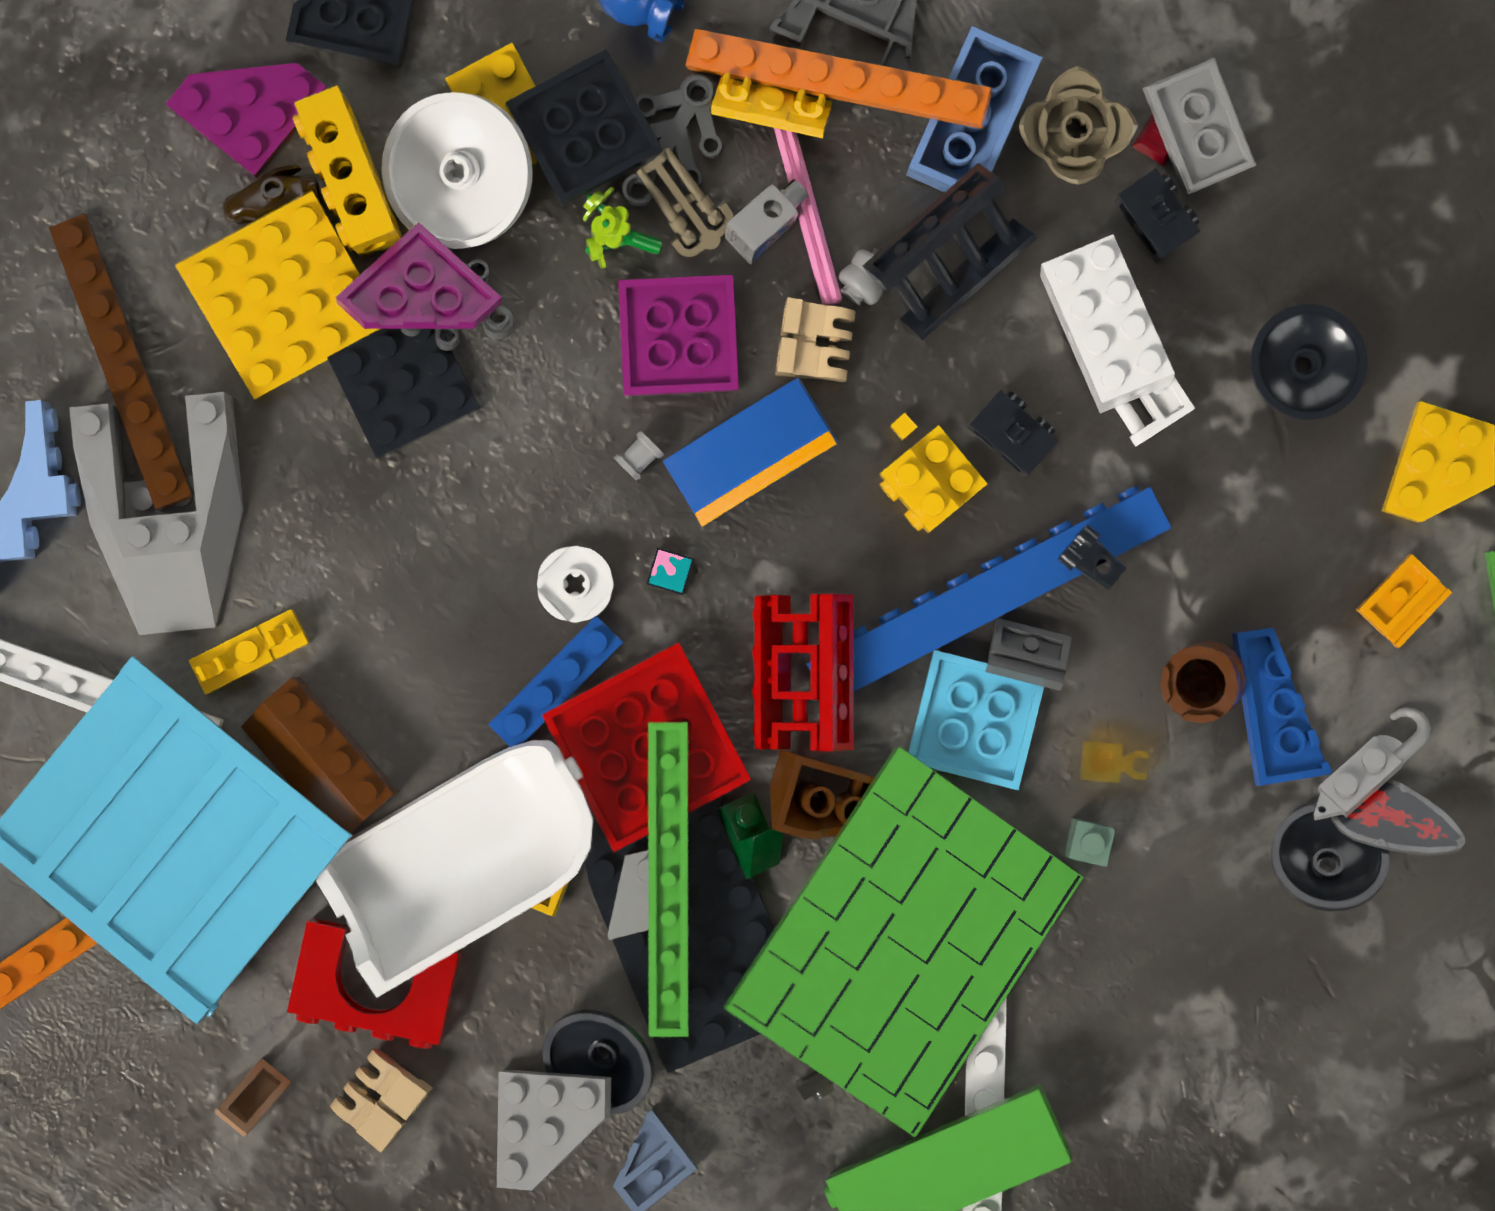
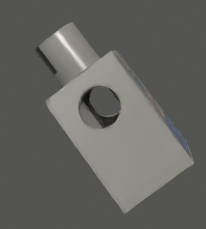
M792 179L780 191L771 184L727 223L725 238L751 265L796 222L798 216L796 207L809 196L807 191L795 179ZM773 211L777 213L778 217L771 218L765 212Z

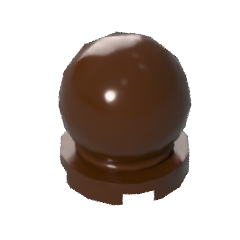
M1205 640L1194 642L1171 657L1162 670L1160 687L1163 700L1171 706L1173 711L1181 716L1180 718L1185 721L1201 724L1217 720L1238 704L1244 694L1247 677L1244 664L1234 650L1223 643Z

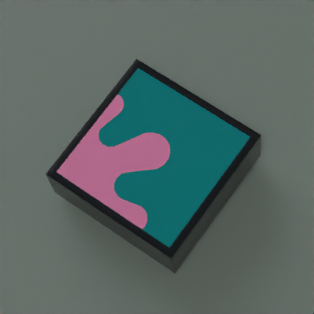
M657 548L647 585L684 595L694 558Z

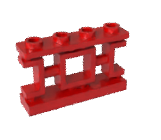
M810 594V614H791V595H755L752 612L754 621V646L752 651L754 659V685L752 689L754 723L752 732L755 749H791V731H811V750H854L853 594ZM782 622H793V645H782ZM808 622H819V645H808ZM791 653H811V691H791ZM782 699H793V722H782ZM808 700H819V723L808 722Z

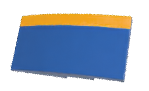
M796 378L665 459L663 463L703 527L772 484L782 480L839 442L800 378Z

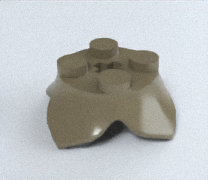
M1080 66L1071 68L1058 76L1051 85L1047 97L1043 101L1034 102L1026 108L1019 122L1020 134L1026 146L1034 154L1043 158L1058 178L1076 185L1085 184L1096 178L1103 170L1105 161L1119 154L1129 145L1138 126L1130 110L1120 102L1107 100L1104 96L1102 84L1097 77ZM1073 121L1079 123L1078 128H1084L1085 133H1081L1078 138L1071 137V134H1068L1066 131Z

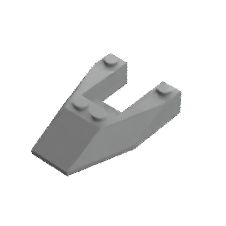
M225 392L185 396L193 472L192 476L187 477L195 497L161 511L155 509L145 480L126 482L120 415L117 407L110 404L69 407L73 448L90 526L139 635L216 628L218 625L244 510L233 396Z

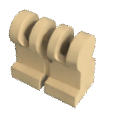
M788 297L785 301L781 336L792 337V339L782 337L780 340L775 375L845 382L847 370L830 367L827 360H849L850 352L839 349L835 345H828V347L815 346L816 338L829 339V342L832 343L852 341L853 333L834 328L833 322L853 323L856 311Z
M373 1048L367 1059L379 1070L380 1075H377L365 1066H359L355 1074L367 1088L378 1092L381 1095L380 1099L376 1101L365 1087L348 1081L343 1089L355 1100L356 1106L346 1099L336 1096L330 1107L341 1119L354 1127L361 1137L382 1153L408 1122V1118L414 1114L433 1087L422 1079L419 1080L386 1053Z

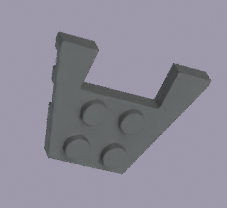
M793 0L783 14L774 20L769 28V32L801 46L816 11H820L889 42L879 65L909 71L916 0Z

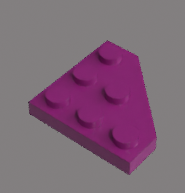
M298 63L189 74L166 102V105L253 176L258 178L297 130L292 117L298 114L294 102L328 88Z
M418 222L336 296V303L364 329H475L502 304V297Z

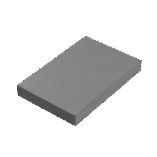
M1215 58L1142 88L1184 196L1256 166Z

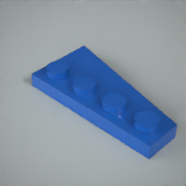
M1274 628L1232 633L1234 651L1242 660L1247 677L1242 704L1255 785L1262 786L1333 774L1328 761L1324 760L1319 748L1321 743L1316 731L1311 728L1303 709L1306 707L1301 694L1297 693L1290 677L1292 672Z

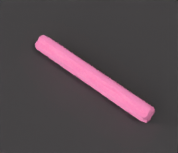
M774 128L788 182L792 179L797 180L809 195L796 209L821 303L827 306L839 304L842 296L798 135L796 132Z

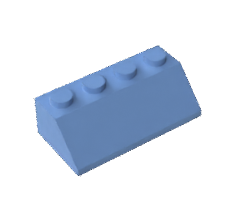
M972 26L948 79L991 87L992 96L984 127L979 129L930 119L909 165L906 176L946 192L978 163L992 172L1043 57Z

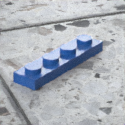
M598 616L594 617L488 725L510 747L525 743L545 723L542 714L563 704L624 642Z

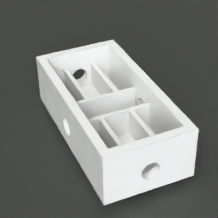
M1114 235L1041 264V280L1100 413L1172 384L1175 374Z

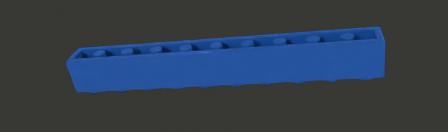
M1138 485L1118 494L1119 503L1107 509L1104 503H1101L1083 512L1086 520L1072 526L1069 520L1049 530L1051 538L1039 544L1035 537L1015 547L1018 555L1006 561L1003 560L1001 555L980 565L983 573L971 579L967 572L946 583L949 588L948 591L938 596H935L933 590L912 600L915 608L901 614L899 608L886 613L878 618L881 625L868 632L864 625L855 629L854 691L1083 574L1075 567L1070 571L1057 559L1086 524L1100 534L1098 540L1115 557L1171 529L1151 487L1140 491ZM1100 559L1096 567L1107 562V560ZM810 661V662L806 663V665H807V667H808V669H809V671H810V673H811V661Z

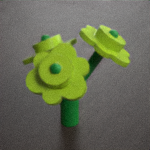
M612 186L604 194L599 189L594 194H589L587 202L583 205L588 210L583 216L584 221H587L597 210L602 213V215L595 217L592 221V237L586 239L587 247L585 248V252L589 254L591 261L598 260L599 266L602 269L606 268L603 254L605 250L630 245L658 254L662 247V240L630 229V224L627 222L629 212L626 208L622 206L613 208L603 204L614 191Z

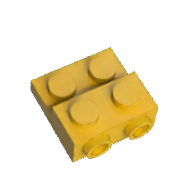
M939 425L879 474L884 480L879 486L893 502L899 498L908 509L904 513L906 519L917 531L924 528L927 533L931 532L987 485V482Z

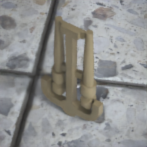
M669 147L636 171L660 209L668 218L670 227L675 233L678 232L680 234L679 237L670 242L679 254L685 257H693L705 248L713 250L719 246L720 237L725 234L727 223L734 217L731 209L726 202H723L715 210L712 207L714 205L707 194L704 195ZM667 158L690 193L687 196L682 194L662 166V163ZM655 169L678 203L671 206L646 173ZM696 200V206L701 213H706V219L709 224L718 225L723 220L721 213L725 216L724 223L715 230L707 229L690 203ZM682 209L701 233L700 242L689 249L684 248L682 243L689 246L696 241V236L693 231L686 228L687 223L681 214H677Z

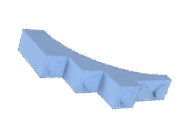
M42 400L25 402V436L20 461L8 490L0 500V562L35 558L34 549L39 548V534L37 528L32 526V520L77 516L76 506L81 505L80 488L77 483L74 484L73 477L58 476L57 470L62 469L61 451L59 447H55L54 432L58 431V416L56 410L51 409V403Z

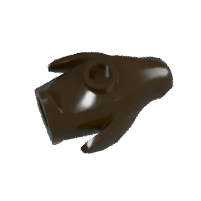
M298 165L274 168L263 174L257 181L228 196L224 202V216L229 222L234 224L251 223L310 190H313L323 207L317 177L293 176L301 171V167Z

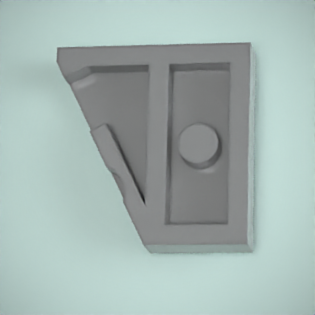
M649 849L625 855L608 930L609 940L649 930Z

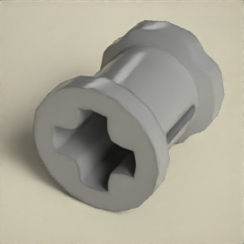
M642 431L636 434L637 440L622 455L616 454L613 457L637 482L641 479L640 473L655 458L661 459L664 456L663 452Z

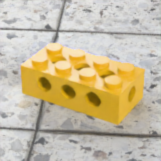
M337 85L294 102L298 114L292 116L300 137L304 138L307 145H311L313 149L307 152V156L315 174L319 175L321 181L325 180L327 186L321 188L329 210H333L335 216H339L341 220L335 226L343 245L347 246L350 252L355 251L362 259L391 248L403 236L349 100ZM337 135L334 141L328 143L331 137ZM352 170L350 176L341 179L344 173ZM367 205L362 214L355 216L356 211L360 207Z

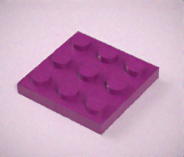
M733 275L618 280L624 396L739 391Z

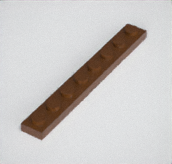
M82 214L49 227L155 509L161 511L194 498L193 490L89 218Z

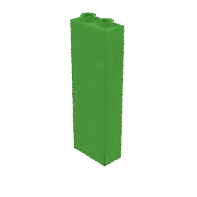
M1040 1083L921 1134L916 1138L914 1137L837 1170L826 1179L828 1186L824 1187V1191L830 1206L833 1209L838 1208L839 1211H958L1071 1163L1073 1154Z

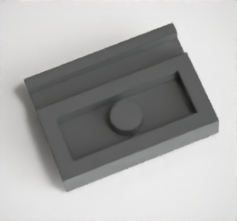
M997 618L985 672L1060 691L1064 684L1072 636Z

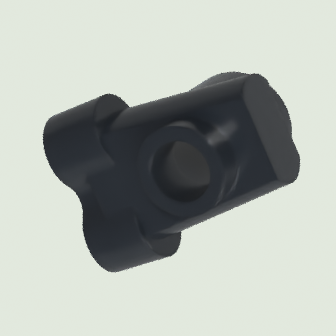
M1086 524L1057 560L1070 571L1075 567L1085 574L1088 579L1109 590L1124 573L1126 567L1098 540L1100 534ZM1100 559H1106L1110 563V570L1106 574H1102L1097 570L1096 565Z

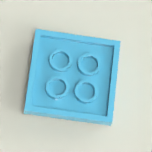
M934 650L908 753L929 768L1019 790L1044 687L987 673L985 671L988 663Z

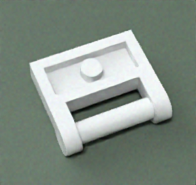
M1173 377L1171 385L1139 397L1154 420L1148 426H1144L1130 402L1115 407L1131 432L1132 436L1129 438L1135 447L1195 409L1175 377Z

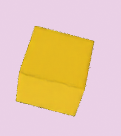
M906 413L890 425L902 441L917 428L916 424Z

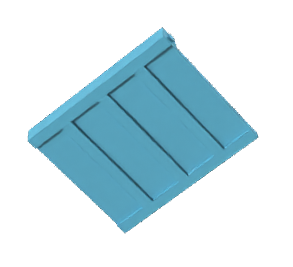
M132 656L113 682L0 818V863L190 1020L198 1024L203 1022L207 1016L211 1017L220 1006L218 1003L223 993L346 844L352 834L344 830L150 671L141 661Z

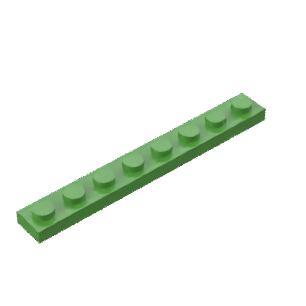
M648 722L649 1037H688V722Z

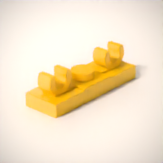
M725 73L720 78L712 102L711 114L823 138L832 109V101L826 100L825 94L822 93L819 94V98L806 96L804 89H800L797 94L790 90L762 84H752L749 77H745L743 82L730 79V73Z
M290 609L188 661L205 695H208L310 644L294 609Z

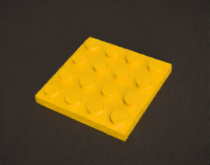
M313 190L306 192L175 264L254 399L328 360V356L379 330L364 329L336 303V296L361 274Z

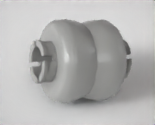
M875 248L872 253L864 249L857 251L852 258L851 264L847 265L839 273V280L844 285L840 291L858 306L861 305L862 301L869 305L877 303L883 290H885L867 274L862 266L879 251Z

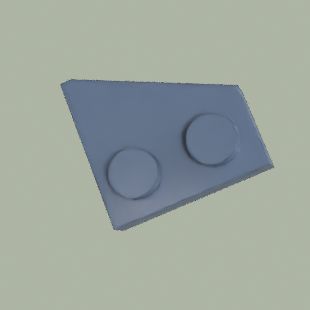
M651 1109L646 1114L642 1128L636 1141L633 1142L624 1167L620 1170L613 1186L631 1211H647L698 1169V1166L654 1109Z

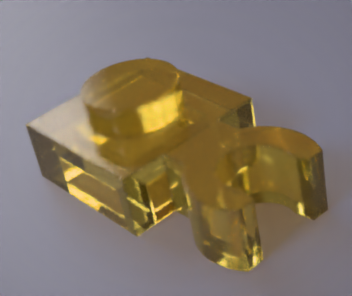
M1083 741L1079 779L1120 783L1121 772H1126L1129 777L1136 780L1147 779L1148 774L1134 770L1133 762L1137 758L1148 759L1149 753L1135 750L1124 756L1122 755L1123 744Z

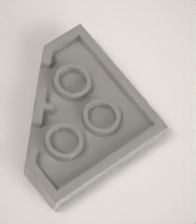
M519 1070L499 1071L497 1188L532 1191L542 1185L548 1179V1176L561 1163H564L596 1128L600 1127L611 1116V1077Z

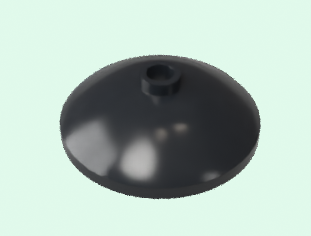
M1296 305L1274 315L1258 332L1250 355L1251 376L1260 396L1277 412L1298 420L1322 419L1344 409L1359 393L1367 372L1366 348L1357 328L1341 313L1322 305ZM1300 358L1308 361L1309 369L1307 372H1302L1298 369L1297 361Z
M1317 804L1309 805L1293 812L1278 827L1271 847L1272 868L1283 889L1294 899L1308 907L1330 912L1354 909L1372 899L1385 882L1389 869V850L1376 848L1350 839L1338 830L1331 817L1314 820ZM1324 809L1319 810L1320 813H1324L1326 811ZM1322 865H1329L1333 871L1325 872L1320 867Z
M578 1010L568 1013L555 1022L545 1037L543 1062L547 1073L611 1077V1114H620L633 1109L642 1102L651 1088L654 1077V1065L646 1043L629 1024L612 1014L598 1010Z

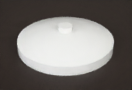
M455 92L427 97L415 103L401 115L386 140L382 157V180L387 199L393 211L409 230L419 222L447 248L475 247L488 243L504 234L523 212L531 191L532 160L522 131L504 109L481 96Z

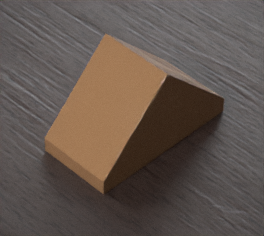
M261 1058L214 1113L245 1137L291 1084V1081Z

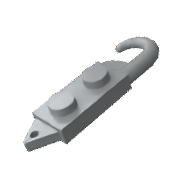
M1409 707L1397 709L1391 713L1390 718L1392 720L1400 717L1412 718L1417 724L1416 732L1404 743L1388 735L1374 736L1318 786L1320 795L1314 812V820L1342 814L1347 818L1402 768V765L1425 745L1430 737L1431 726L1424 713ZM1320 809L1326 810L1324 813L1319 812Z

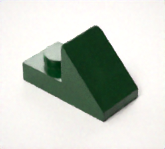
M754 792L716 808L746 879L780 864L783 832L773 830L772 826L768 827Z

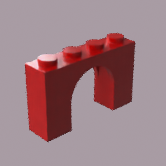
M314 917L306 922L287 1009L288 1013L297 1014V1021L308 1024H319V1020L334 1022L333 1028L340 1031L356 1032L357 1028L371 1030V1036L381 1040L393 1041L395 1036L410 1039L409 1045L423 1049H431L432 1044L439 1045L441 1043L461 959V949L416 974L413 977L409 994L400 1004L387 1009H372L356 1002L349 995L343 984L341 967L347 943L346 935L350 930L348 925Z

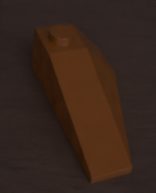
M781 749L770 783L772 829L809 840L837 836L876 776Z

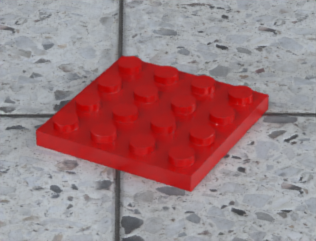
M679 642L542 714L564 758L568 759L572 756L579 766L584 777L577 781L613 852L648 835V722H688V813L751 780Z

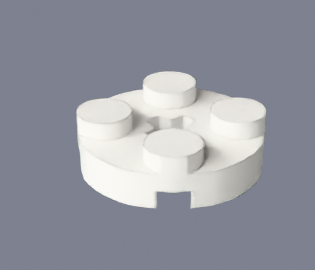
M579 546L560 548L551 553L539 569L537 581L538 596L544 608L558 619L574 623L591 620L602 613L611 600L614 589L612 571L606 560L592 549ZM570 574L574 577H578L581 574L585 578V581L582 583L585 590L581 594L576 591L569 594L566 591L569 585L566 578Z

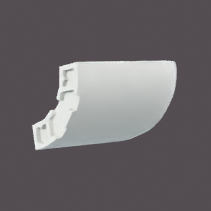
M532 740L508 747L480 761L350 837L315 881L330 903L336 917L340 918L345 915L348 921L346 923L351 932L346 935V938L351 947L356 968L376 997L552 896L577 875L590 850L593 820L577 781L584 776L572 756L565 759L560 749L549 740Z

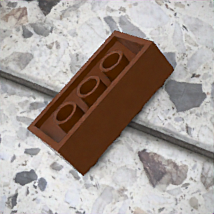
M300 676L291 677L262 702L241 726L294 789L350 834L399 793V790Z

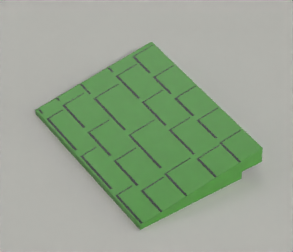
M895 747L723 1008L916 1138L1084 877L901 747Z

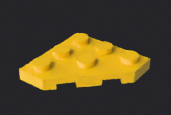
M1422 401L1416 402L1382 511L1419 523L1495 485V425Z

